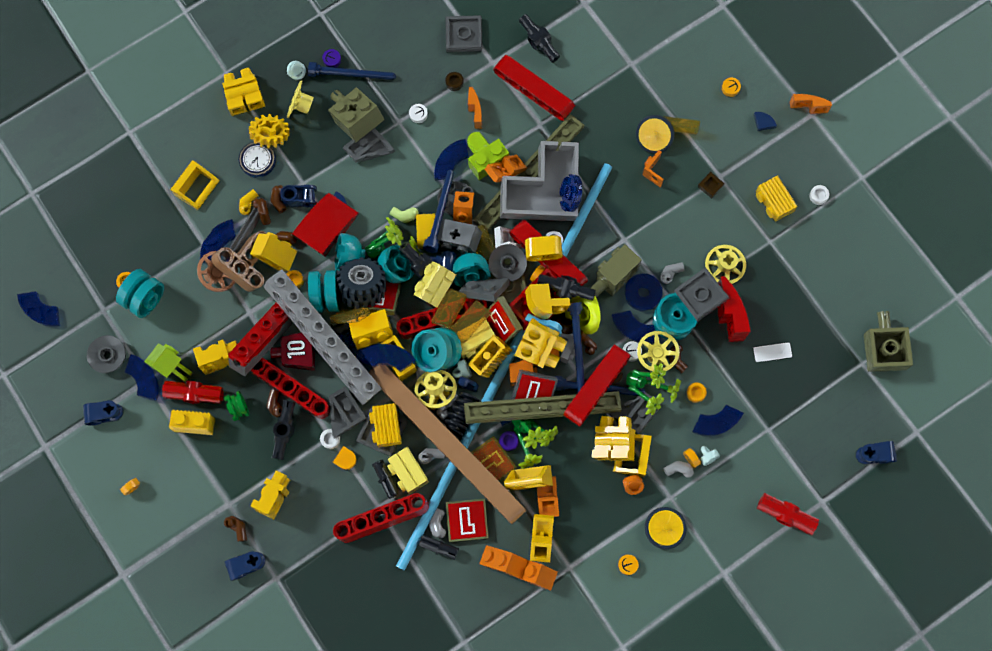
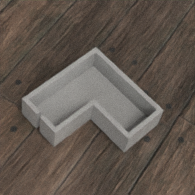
M541 141L538 147V177L503 176L500 191V218L575 221L578 217L579 143L562 142L559 146V151H555L558 142Z

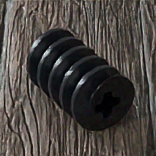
M460 392L459 396L461 399L455 400L458 406L451 407L454 413L449 412L447 414L451 420L445 419L444 423L447 429L463 437L464 434L460 430L468 429L464 424L466 422L464 403L481 401L471 394Z

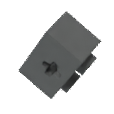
M442 219L437 239L443 249L451 250L453 248L464 254L468 252L476 253L482 231L476 225Z

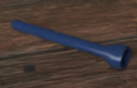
M309 62L308 65L309 77L328 74L394 80L396 78V74L392 72L321 67L317 62Z
M451 169L446 174L430 236L424 241L423 249L427 252L436 253L439 248L437 237L454 177V171Z
M582 302L570 303L567 312L572 315L578 392L585 384L579 317L583 310Z
M554 376L558 379L555 391L561 392L565 388L578 390L577 382L566 381L562 376ZM611 385L606 391H619V394L639 396L635 392L630 391L629 387ZM638 389L642 393H646L645 389Z

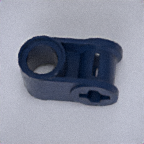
M286 185L281 189V198L287 207L312 208L317 204L315 201L317 187L315 185ZM288 194H294V197L291 199L285 198Z
M111 400L84 404V424L94 426L117 421L123 416V408Z
M894 441L864 445L856 451V459L861 464L897 462Z
M252 551L228 559L224 563L230 580L234 581L263 568L266 559L262 553ZM254 557L258 558L256 564L251 563V561L254 560Z

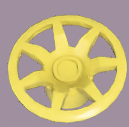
M302 81L299 82L295 90L287 118H289L293 110H298L305 114L309 112L314 97L301 92Z
M719 245L708 253L705 267L717 282L719 279L716 276L721 272H724V276L728 280L730 279L731 271L739 275L736 279L730 280L731 284L743 277L746 271V260L737 248L731 245ZM719 249H729V251H724L721 254ZM715 252L718 260L709 261L710 256ZM739 262H742L743 268L741 272L736 268ZM709 265L718 266L714 274L711 273Z
M653 331L643 336L637 347V356L640 363L646 369L654 371V364L659 365L663 363L666 366L663 370L667 371L678 361L679 346L670 334L662 331ZM654 335L653 345L645 341V339ZM658 335H663L669 339L660 344ZM671 341L675 346L676 352L666 349ZM642 344L648 348V352L641 355ZM675 355L674 361L669 365L666 357ZM643 358H647L652 365H647Z
M439 370L423 373L418 378L414 389L416 397L426 407L441 408L448 405L454 399L457 385L450 373ZM448 378L452 381L453 387L444 384ZM421 384L426 389L421 393H418V388ZM443 391H453L449 399H446ZM430 394L429 403L421 399V397ZM436 396H439L443 401L440 404H433Z

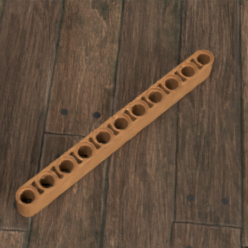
M382 361L368 372L390 400L396 403V406L511 524L526 512V509Z

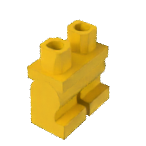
M250 68L242 69L240 71L242 78L235 79L233 73L224 74V83L222 85L231 116L247 112L244 100H246L250 111L266 107L257 79L252 74Z
M532 318L514 356L536 364L541 368L544 365L555 368L560 357L550 352L552 348L563 352L567 341L558 336L560 332L544 326Z
M220 340L218 344H212L206 350H203L200 346L193 348L198 367L207 375L229 366L228 354L237 345V342L233 341L226 344L224 340Z
M602 416L600 426H595V450H592V458L607 461H634V436L636 430L632 429L631 418L619 417L618 427H613L614 418Z
M275 471L271 480L266 478L264 482L266 486L262 488L260 500L254 499L250 506L256 512L274 520L284 501V496L287 497L289 491L286 489L290 482V479L287 478L288 476Z

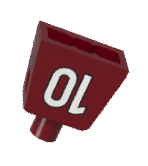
M302 332L281 337V347H271V359L281 358L284 367L315 371V348Z

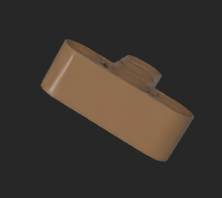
M259 231L250 236L237 254L231 249L224 247L216 251L211 259L215 267L249 292L260 288L264 284L263 275L253 267L258 259L252 255L251 259L246 257V252L251 253L258 234H267L264 231ZM220 254L225 256V262L221 260ZM235 266L240 268V274L236 272ZM250 278L255 280V286L251 284Z

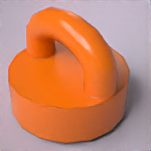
M632 475L623 479L625 491L630 495L639 494L644 489V483L640 476Z

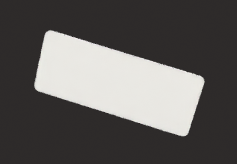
M790 343L753 348L756 362L792 357Z

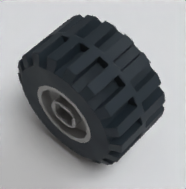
M359 257V259L345 262V266H340L337 272V287L339 297L342 298L344 304L348 303L349 307L355 306V309H360V306L367 309L368 305L373 307L375 302H381V298H384L386 292L385 271H382V266L378 265L377 261L372 262L370 258L364 259V257Z

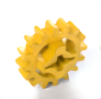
M271 114L268 117L261 115L260 119L255 117V122L251 121L249 126L250 139H254V144L260 143V147L267 145V148H270V145H273L277 148L278 143L284 145V141H288V123H284V118L279 120L278 115L272 117Z

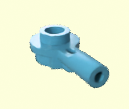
M529 313L526 316V321L530 322L533 318L539 321L538 323L560 332L558 336H561L562 326L558 322L549 319L541 320Z

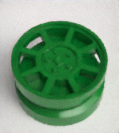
M240 391L236 392L237 396H224L225 402L228 401L226 406L229 413L233 415L232 419L234 422L239 420L243 414L246 417L249 416L246 402Z

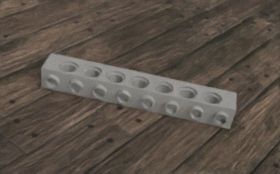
M281 269L266 281L264 288L359 402L364 405L373 398L382 388L286 273Z

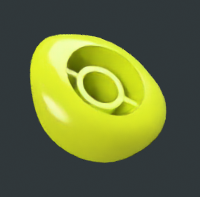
M577 296L576 298L573 297V299H570V303L582 302L583 306L581 315H579L580 329L586 334H594L599 328L601 319L596 296L593 301ZM566 310L565 317L572 320V315Z

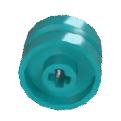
M136 269L125 278L119 287L116 303L125 309H130V312L138 318H144L155 309L164 293V284L156 278H151L144 270Z
M337 270L326 271L324 280L320 271H313L308 274L309 302L318 313H323L325 302L329 312H340L341 298L338 294Z
M672 293L661 299L653 314L652 323L655 331L666 332L678 341L686 338L691 333L697 321L677 294ZM660 335L662 338H664V339H666V340L669 339V338H667V337H665V336H663V335Z
M440 327L418 333L412 342L411 351L413 359L419 368L423 371L434 372L455 366L461 358L462 346L459 337L454 331L449 328Z

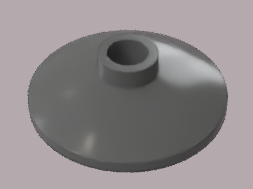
M512 244L498 246L489 257V268L496 278L507 277L510 281L517 280L524 274L527 267L524 252ZM506 258L511 259V263L506 264L504 260Z
M109 335L96 338L87 350L89 365L100 373H111L117 370L123 364L126 356L123 343L118 338ZM107 353H111V357L109 359L105 358Z

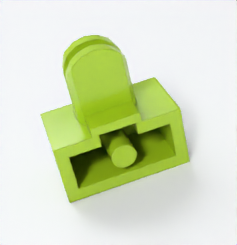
M473 132L468 136V147L474 153L468 158V166L477 179L481 180L488 175L485 171L486 166L491 163L501 162L505 156H509V152L499 138L489 144L480 132Z
M158 343L144 361L166 378L172 372L184 382L188 380L175 370L176 367L189 376L192 375L190 370L179 363L181 361V358L177 356L179 352L167 344L163 346Z

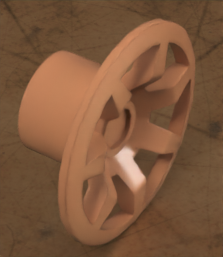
M212 251L200 259L197 266V275L202 285L214 292H223L230 289L235 282L232 280L225 287L223 279L229 277L215 267L212 261L207 258L216 252ZM205 261L208 267L201 271L202 263ZM219 283L221 288H214L211 285Z

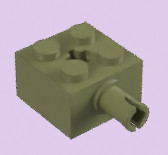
M357 87L346 96L339 90H335L338 96L332 92L331 99L336 104L328 109L335 123L355 142L384 120L378 106Z
M624 244L621 248L617 247L612 252V257L608 261L604 260L598 266L596 283L591 287V289L596 290V298L604 290L613 297L638 272L642 259L627 245Z
M884 311L878 312L879 328L869 329L864 334L868 372L901 371L913 366L909 327L891 328L889 311H885V313Z

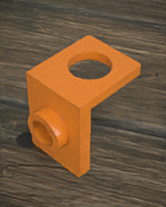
M660 150L653 157L650 156L644 164L646 167L643 171V176L659 187L662 186L664 179L651 169L661 157L662 152Z
M455 192L453 221L472 225L474 193ZM468 197L469 201L461 202L459 198Z

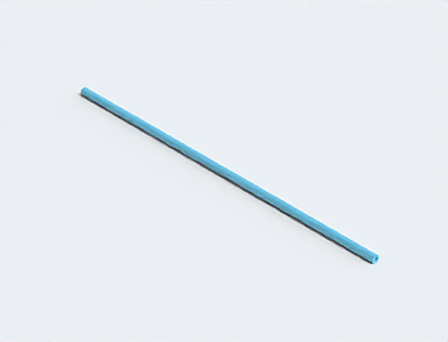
M604 163L578 213V217L562 244V254L567 257L612 170V166ZM523 329L514 337L509 346L512 348V352L500 364L481 402L493 400L509 369V363H512L515 358V352L525 333ZM481 423L469 424L467 427L468 429L460 441L467 449ZM449 462L429 501L428 511L421 516L396 567L404 571L457 470L451 462Z

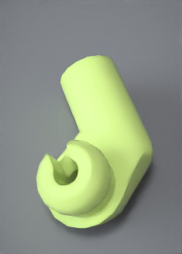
M393 207L390 211L391 216L403 223L415 220L416 214H419L415 207L405 211Z

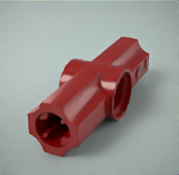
M165 381L162 387V397L183 400L184 402L199 404L200 402L221 404L224 397V388L203 385L195 381H186V383Z
M763 493L756 508L776 518V521L788 527L793 526L809 535H813L819 524V519L801 511L798 506L787 501L782 502L766 493Z

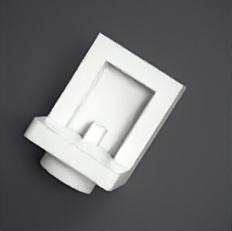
M501 226L494 228L496 248L504 244H512L520 249L522 247L521 244L514 243V239L509 234L512 229Z

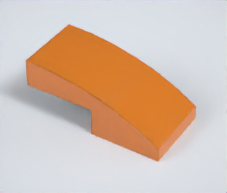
M469 87L468 111L475 112V129H482L480 102L473 87Z
M793 94L790 100V108L809 107V114L828 113L832 107V102L814 95Z
M516 154L505 156L501 162L488 164L485 171L497 183L501 182L503 176H516L525 171L527 167Z
M552 476L553 486L537 488L538 509L541 515L557 517L559 516L556 476Z

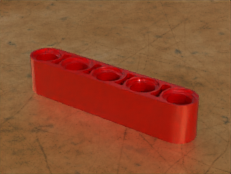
M504 55L493 68L498 77L561 121H564L575 107L572 100L508 55Z
M524 219L509 232L511 237L518 244H521V247L524 249L526 239L543 237ZM564 255L560 259L538 261L546 269L549 267L557 277L561 275L577 279V283H580L581 286L588 282L587 277Z
M466 298L402 318L397 322V332L402 339H411L424 330L449 327L480 317L487 311V301ZM480 302L484 306L481 309H476L474 304ZM458 308L466 310L462 315H458L455 312ZM440 314L447 315L444 321L438 320L437 317ZM421 320H428L429 324L422 327L419 325ZM403 326H410L411 329L408 332L404 333L401 331Z
M614 344L569 404L563 416L580 427L627 364L631 354Z
M261 358L259 361L263 363L261 369L254 370V367L252 368L251 372L293 402H296V404L315 417L324 419L329 416L330 406L323 398L264 358ZM272 373H278L276 380H269ZM287 384H294L291 391H285ZM303 394H309V399L306 402L300 401ZM318 405H325V410L323 412H316V408Z
M415 493L335 524L333 534L341 542L349 543L421 516L428 511L429 503L423 495ZM423 500L421 507L414 508L416 501ZM404 507V512L401 515H396V510ZM385 514L384 521L377 522L379 515ZM366 521V527L360 530L359 524ZM344 528H348L347 534L341 537V531Z

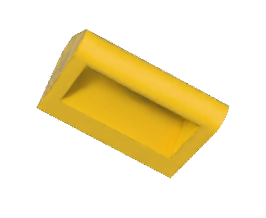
M192 160L170 190L177 198L199 210L220 180ZM201 173L211 181L196 201L193 202L185 194Z
M635 434L634 436L635 441L641 442L637 469L622 468L623 461L615 460L613 472L644 477L646 475L652 436Z
M551 466L511 470L504 481V486L506 489L511 490L553 486Z

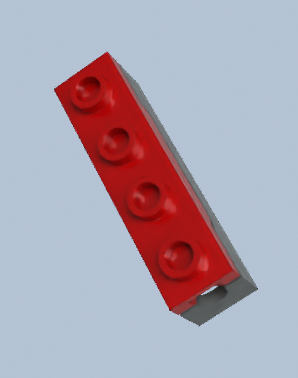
M277 302L228 354L229 367L243 376H246L292 325V320Z

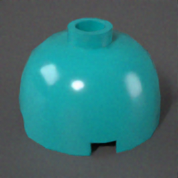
M339 234L335 250L337 252V258L334 261L335 270H339L341 265L345 266L344 263L347 261L350 262L353 259H359V257L365 258V249H362V244L357 237L350 234Z
M398 244L383 250L377 261L378 265L382 266V271H385V280L391 283L405 282L414 275L410 269L411 264L409 260L399 250L400 246Z
M464 254L458 257L453 264L452 272L456 274L453 281L461 288L469 281L486 280L491 277L487 260L479 254Z

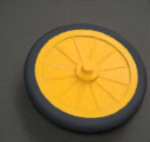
M650 115L642 119L638 124L636 139L639 146L648 153L656 154L658 150L665 152L674 141V128L665 117Z
M657 508L648 515L645 521V534L648 540L660 549L675 548L682 543L686 536V521L681 513L673 508Z

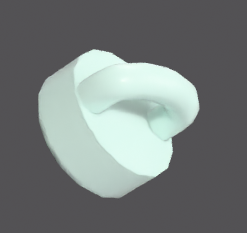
M299 61L289 63L287 74L292 79L300 80L305 76L306 67Z
M464 359L457 363L458 367L452 373L455 378L463 376L468 379L472 376L471 370Z
M706 446L701 447L704 456L700 458V461L703 465L707 466L720 457L716 449L710 451Z

